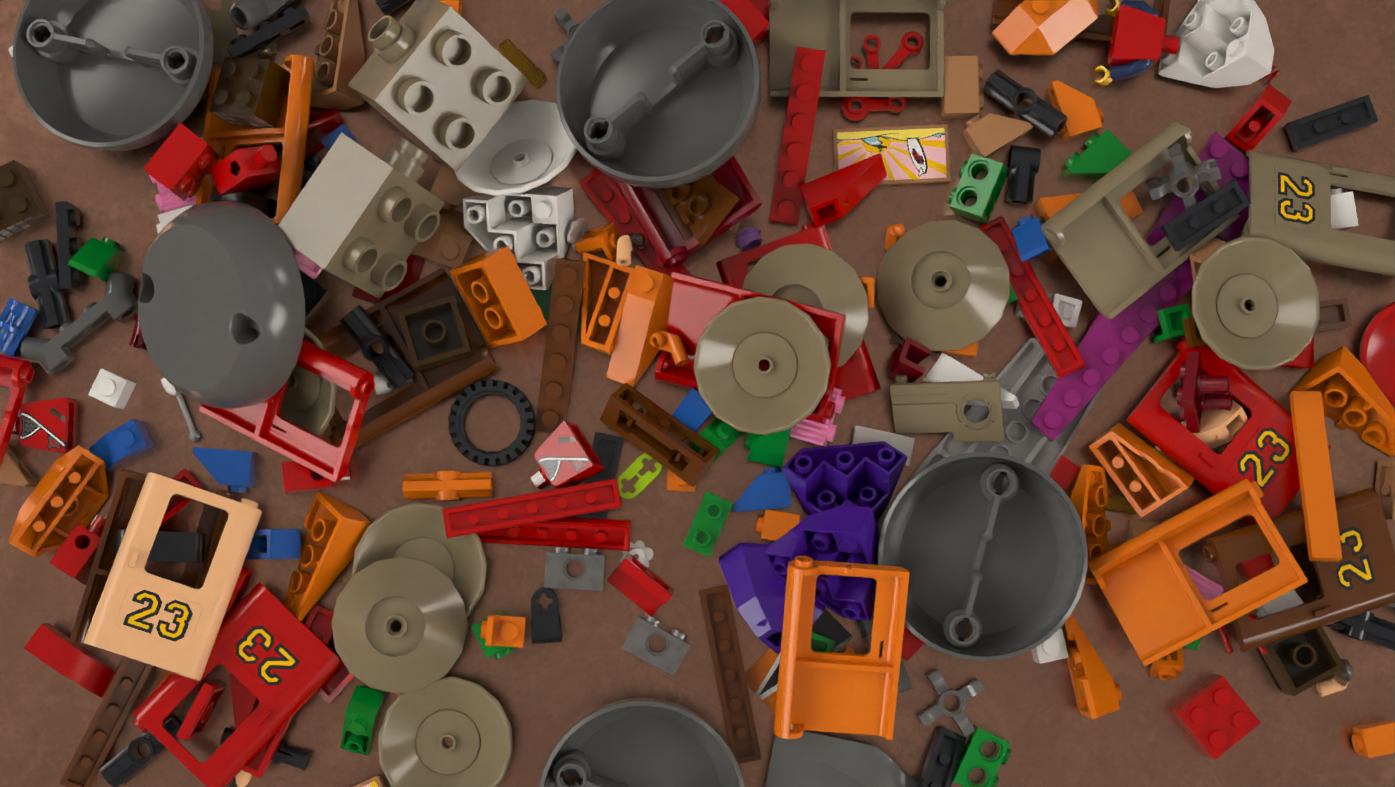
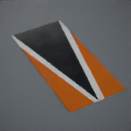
M824 609L823 613L812 625V631L836 641L832 652L838 653L853 638L826 609ZM770 648L745 673L747 686L775 713L780 653L777 654Z

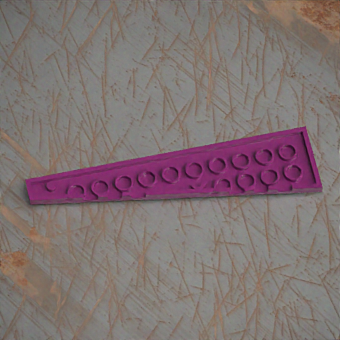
M1215 131L1206 142L1198 157L1202 163L1215 158L1221 175V179L1215 180L1221 188L1236 179L1249 200V161ZM1200 188L1194 194L1197 203L1206 198ZM1174 194L1168 202L1164 212L1147 236L1146 241L1149 245L1154 246L1165 237L1160 228L1162 225L1186 211L1182 198ZM1249 206L1238 212L1240 217L1214 238H1218L1226 243L1234 240L1242 232L1249 218ZM1190 257L1113 319H1107L1101 313L1098 314L1083 340L1077 346L1086 366L1060 380L1057 378L1055 384L1049 390L1029 422L1050 442H1053L1160 323L1157 311L1174 307L1193 286Z

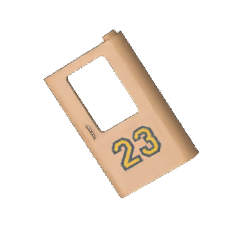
M148 472L83 643L171 671L193 680L201 681L262 511L257 509L259 504L243 498L241 502H237L174 479ZM175 494L225 510L228 513V520L204 585L200 589H194L145 571L147 559L170 498Z

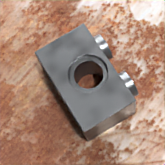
M553 547V552H546L544 588L604 591L606 555H600V549L583 548L582 554H573L569 547ZM572 560H578L583 564L584 570L579 577H573L568 573L567 566Z
M646 614L645 618L639 616L622 649L674 676L690 647V643L686 642L688 636L672 628L671 632L660 627L662 622ZM655 635L664 637L666 647L659 652L653 651L649 646L651 637Z

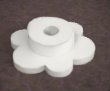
M578 218L570 223L567 240L572 244L573 250H576L574 243L586 231L590 230L586 227L587 223L584 218Z
M636 541L635 544L630 542V551L622 550L623 555L620 557V562L628 553L632 556L638 554L639 558L637 560L649 568L648 561L653 558V551L651 548L645 547L643 541Z

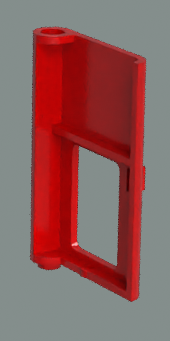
M676 271L672 272L673 288L667 332L680 336L690 361L684 365L676 366L672 354L662 351L655 368L656 380L689 389L694 388L699 391L693 369L697 342L711 318L733 302L761 296L786 300L809 314L822 334L829 339L828 353L831 367L827 391L814 412L806 420L824 424L827 419H832L836 403L832 402L845 327V314Z

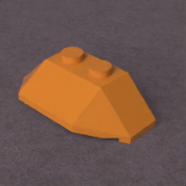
M1024 0L992 32V35L1010 55L1053 56L1097 20L1098 0Z
M80 445L55 460L20 508L8 543L35 558L43 553L58 550L78 524L86 528L109 497L105 461Z

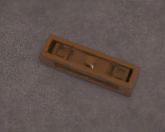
M627 383L623 384L610 396L599 419L692 487L708 473L720 450ZM634 400L648 409L645 415L643 414V408L636 410L632 407ZM688 438L701 447L702 450L697 453L691 449V443L688 442L685 445L682 441Z

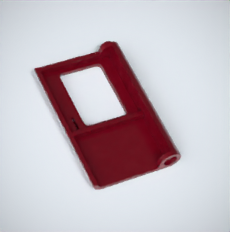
M734 155L724 165L712 172V175L719 184L735 194L740 200L705 244L754 213L762 205L760 198ZM614 179L664 267H679L687 260V256L704 246L695 237L689 240L684 239L655 189L635 187Z

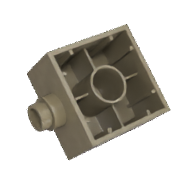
M416 0L400 21H397L390 15H386L372 26L368 34V40L374 46V53L349 82L348 86L429 156L457 172L530 80L451 6L438 0Z
M341 132L277 227L286 238L288 244L321 268L380 299L385 291L393 290L401 283L407 272V263L405 261L418 242L428 240L436 232L440 224L439 211L445 202L417 184V181L425 171L421 166L425 164L429 155L402 137L397 142L396 148L394 149L390 146L381 159Z

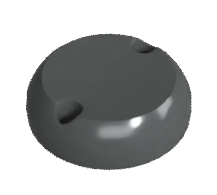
M27 0L20 14L14 34L12 56L14 75L19 92L31 113L44 127L55 135L88 149L107 152L128 151L152 144L165 137L192 113L207 87L214 57V38L210 18L202 0Z
M607 0L590 13L572 34L562 54L556 77V100L560 119L568 137L578 152L605 175L631 186L649 189L682 186L697 181L724 165L742 146L753 128L759 112L762 95V76L756 48L738 17L718 0Z
M215 201L195 205L183 211L172 219L155 237L141 268L142 284L137 305L139 324L146 348L165 379L187 397L213 408L235 409L257 405L271 398L283 387L297 363L302 347L305 328V297L296 259L286 238L274 222L260 210L248 204L235 201Z
M971 452L951 456L926 467L900 490L892 501L880 530L877 562L878 565L898 566L910 572L904 625L913 635L932 648L956 658L972 661H994L1021 655L1036 648L1063 626L1078 603L1085 584L1088 568V548L1085 531L1074 504L1051 477L1039 468L1009 455L992 452ZM997 476L995 486L993 488L992 481L994 477ZM1005 476L1008 480V487L1005 491L1001 492ZM960 622L958 632L956 634L955 627L957 623ZM967 622L971 624V632L968 636L964 637Z
M631 698L615 701L593 710L574 723L561 736L552 749L544 765L539 787H745L741 769L732 749L722 735L708 721L679 704L652 698ZM563 773L578 778L580 780H577L576 782H569L564 778Z

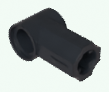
M1010 146L1007 169L1010 171L1007 202L1032 204L1035 174L1038 173L1041 160V148Z

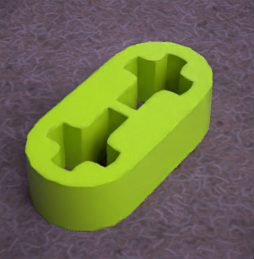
M646 453L639 456L617 479L620 496L624 499L637 497L660 474L662 464L656 462L654 466L657 470L654 473L647 471L641 476L639 472L644 467L642 461L645 458L649 461L653 458ZM637 476L639 480L634 484L636 491L634 493L627 491L624 494L621 491L624 487L621 483L622 480L630 481Z

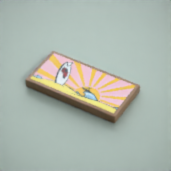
M948 124L832 130L834 172L881 153L887 176L877 186L951 182Z

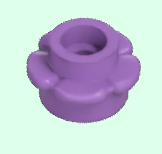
M751 226L741 229L737 233V239L735 240L737 247H740L743 252L758 247L763 241L760 236L761 230L753 229Z

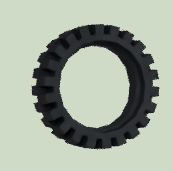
M500 380L476 382L466 387L462 393H459L450 408L448 430L453 444L464 457L479 465L500 466L514 461L525 452L534 437L535 415L532 405L522 391L507 382ZM485 395H499L509 399L516 406L520 415V430L517 438L508 447L500 451L486 452L476 448L468 440L464 431V417L468 407L476 399Z

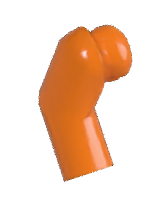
M892 223L887 227L886 251L900 237L905 235L906 230L903 223H897L896 225Z
M666 331L655 332L651 335L650 344L654 348L670 352L676 366L684 365L690 361L680 336Z

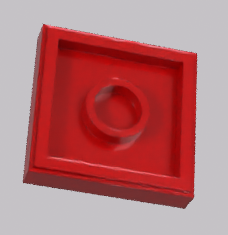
M220 679L204 682L176 737L187 741L201 735L226 689L227 683Z

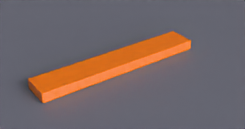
M1292 391L1289 394L1309 561L1339 562L1342 559V550L1321 391Z

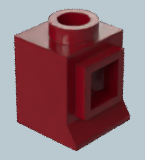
M906 337L904 345L900 344L892 351L887 365V369H889L887 375L895 380V375H907L908 383H913L925 372V368L917 364L931 354V350Z

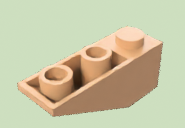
M1233 401L1231 411L1205 410V412H1202L1200 433L1193 434L1210 449L1229 443L1248 418L1242 406ZM1182 421L1181 424L1186 427L1185 421ZM1157 446L1154 447L1157 451H1159V452H1160L1161 454H1163L1165 457H1167L1168 459H1170L1172 462H1175L1173 459H1171L1167 454H1165V453H1164L1161 449H1159Z

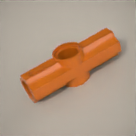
M435 471V473L403 474L404 499L409 500L435 499V501L493 497L492 472L487 471L472 473Z

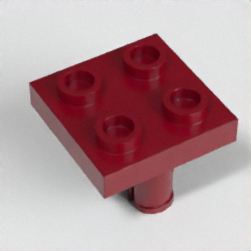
M1188 351L1186 363H1181L1180 377L1184 382L1183 387H1178L1177 404L1181 405L1180 418L1181 421H1185L1187 429L1191 433H1200L1202 412H1205V410L1231 411L1233 397L1232 392H1229V376L1204 375L1200 351Z

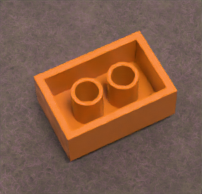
M508 246L475 255L450 270L489 349L525 340L547 325L542 310L538 306L529 284L524 279L516 263V258Z

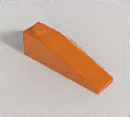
M636 265L626 295L606 378L635 387L654 361L655 356L660 350L650 344V337L655 332H667L673 288V278L671 276Z
M1344 345L1321 358L1293 391H1321L1324 415L1336 421V426L1343 430L1348 428L1361 435L1362 440L1391 457L1395 456V409L1363 364Z
M1083 464L1070 500L1080 516L1085 531L1088 561L1113 549V547L1108 546L1107 531L1111 530V522L1105 519L1104 510L1108 503L1106 470L1101 466ZM1088 567L1085 583L1098 584Z
M319 491L316 492L305 517L303 527L308 528L304 545L302 544L300 549L298 570H294L291 574L284 606L300 621L304 619L353 559L359 541L367 527L371 524L359 510Z
M1071 614L1061 627L1069 656L1067 658L1080 715L1096 719L1119 710V701H1122V693L1119 684H1114L1113 678L1075 617Z

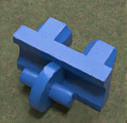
M9 298L0 316V352L8 356H16L39 311L13 298Z

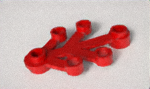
M915 31L905 33L900 41V48L881 69H897L908 56L918 55L924 45L923 37ZM876 35L867 36L863 43V49L867 55V69H879L878 51L881 47V40ZM909 38H915L918 42V45L915 47H911L908 44L907 40ZM873 40L877 43V47L870 49L867 46V42ZM851 56L850 62H856L858 69H861L862 61L856 56ZM844 97L841 103V110L847 119L859 121L864 119L868 112L890 110L893 113H899L905 106L904 97H890L889 99L870 100L871 97ZM893 99L900 100L901 107L894 108L891 101ZM853 101H857L861 104V109L853 110L850 104Z

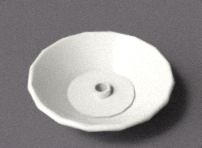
M535 99L513 102L461 168L454 172L458 181L474 192L494 196L523 193L547 183L564 170L577 152V149L568 137L561 122L557 103Z

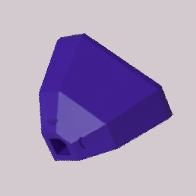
M884 441L801 448L783 466V472L808 516L841 505L871 507L877 523L891 500L907 461V456Z
M841 505L809 515L769 546L765 551V555L772 572L787 581L788 563L791 560H795L796 556H808L818 561L878 565V525L871 507ZM822 574L816 580L815 600L842 618L870 621L877 581L874 578Z
M739 543L719 557V564L738 611L757 638L775 653L779 654L781 651L786 581L772 572L766 558L765 551L772 544ZM816 600L814 603L813 623L825 609V606Z

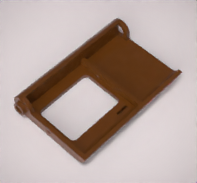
M125 469L121 470L70 636V642L83 643L111 571L112 563L115 560L117 530L127 529L147 476L145 474ZM217 489L216 493H214L235 500L233 499L234 493ZM175 494L176 496L183 497V498H187V497H184V496ZM202 503L203 511L196 533H206L204 563H186L183 576L179 580L159 577L194 589H200L204 585L228 520V513L225 510Z

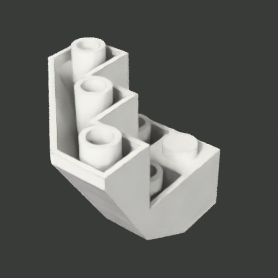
M1198 0L1173 35L1180 38L1177 53L1162 52L1158 74L1163 77L1211 88L1250 85L1270 74L1272 69L1274 47L1266 18L1254 0Z
M535 187L517 194L501 196L481 194L463 198L464 227L487 252L508 246L511 253L515 256L516 263L524 279L528 282L530 289H549L554 278L556 258H564L569 248L567 234L570 223L574 221L573 188Z

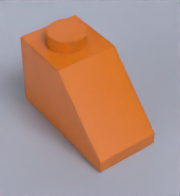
M1058 80L1053 81L1047 89L1053 107L1068 117L1061 131L1064 142L1093 134L1103 127L1104 115L1100 106L1096 107L1093 98Z

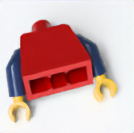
M1108 0L1111 5L1115 6L1113 9L1104 10L1108 16L1115 17L1107 63L1111 67L1110 70L1104 66H1097L1095 68L1097 73L1105 72L1104 78L1095 80L1096 83L1106 86L1112 80L1133 77L1150 70L1159 61L1161 52L1177 53L1180 38L1164 35L1166 20L1159 17V13L1145 1L1123 0L1120 2L1119 0Z

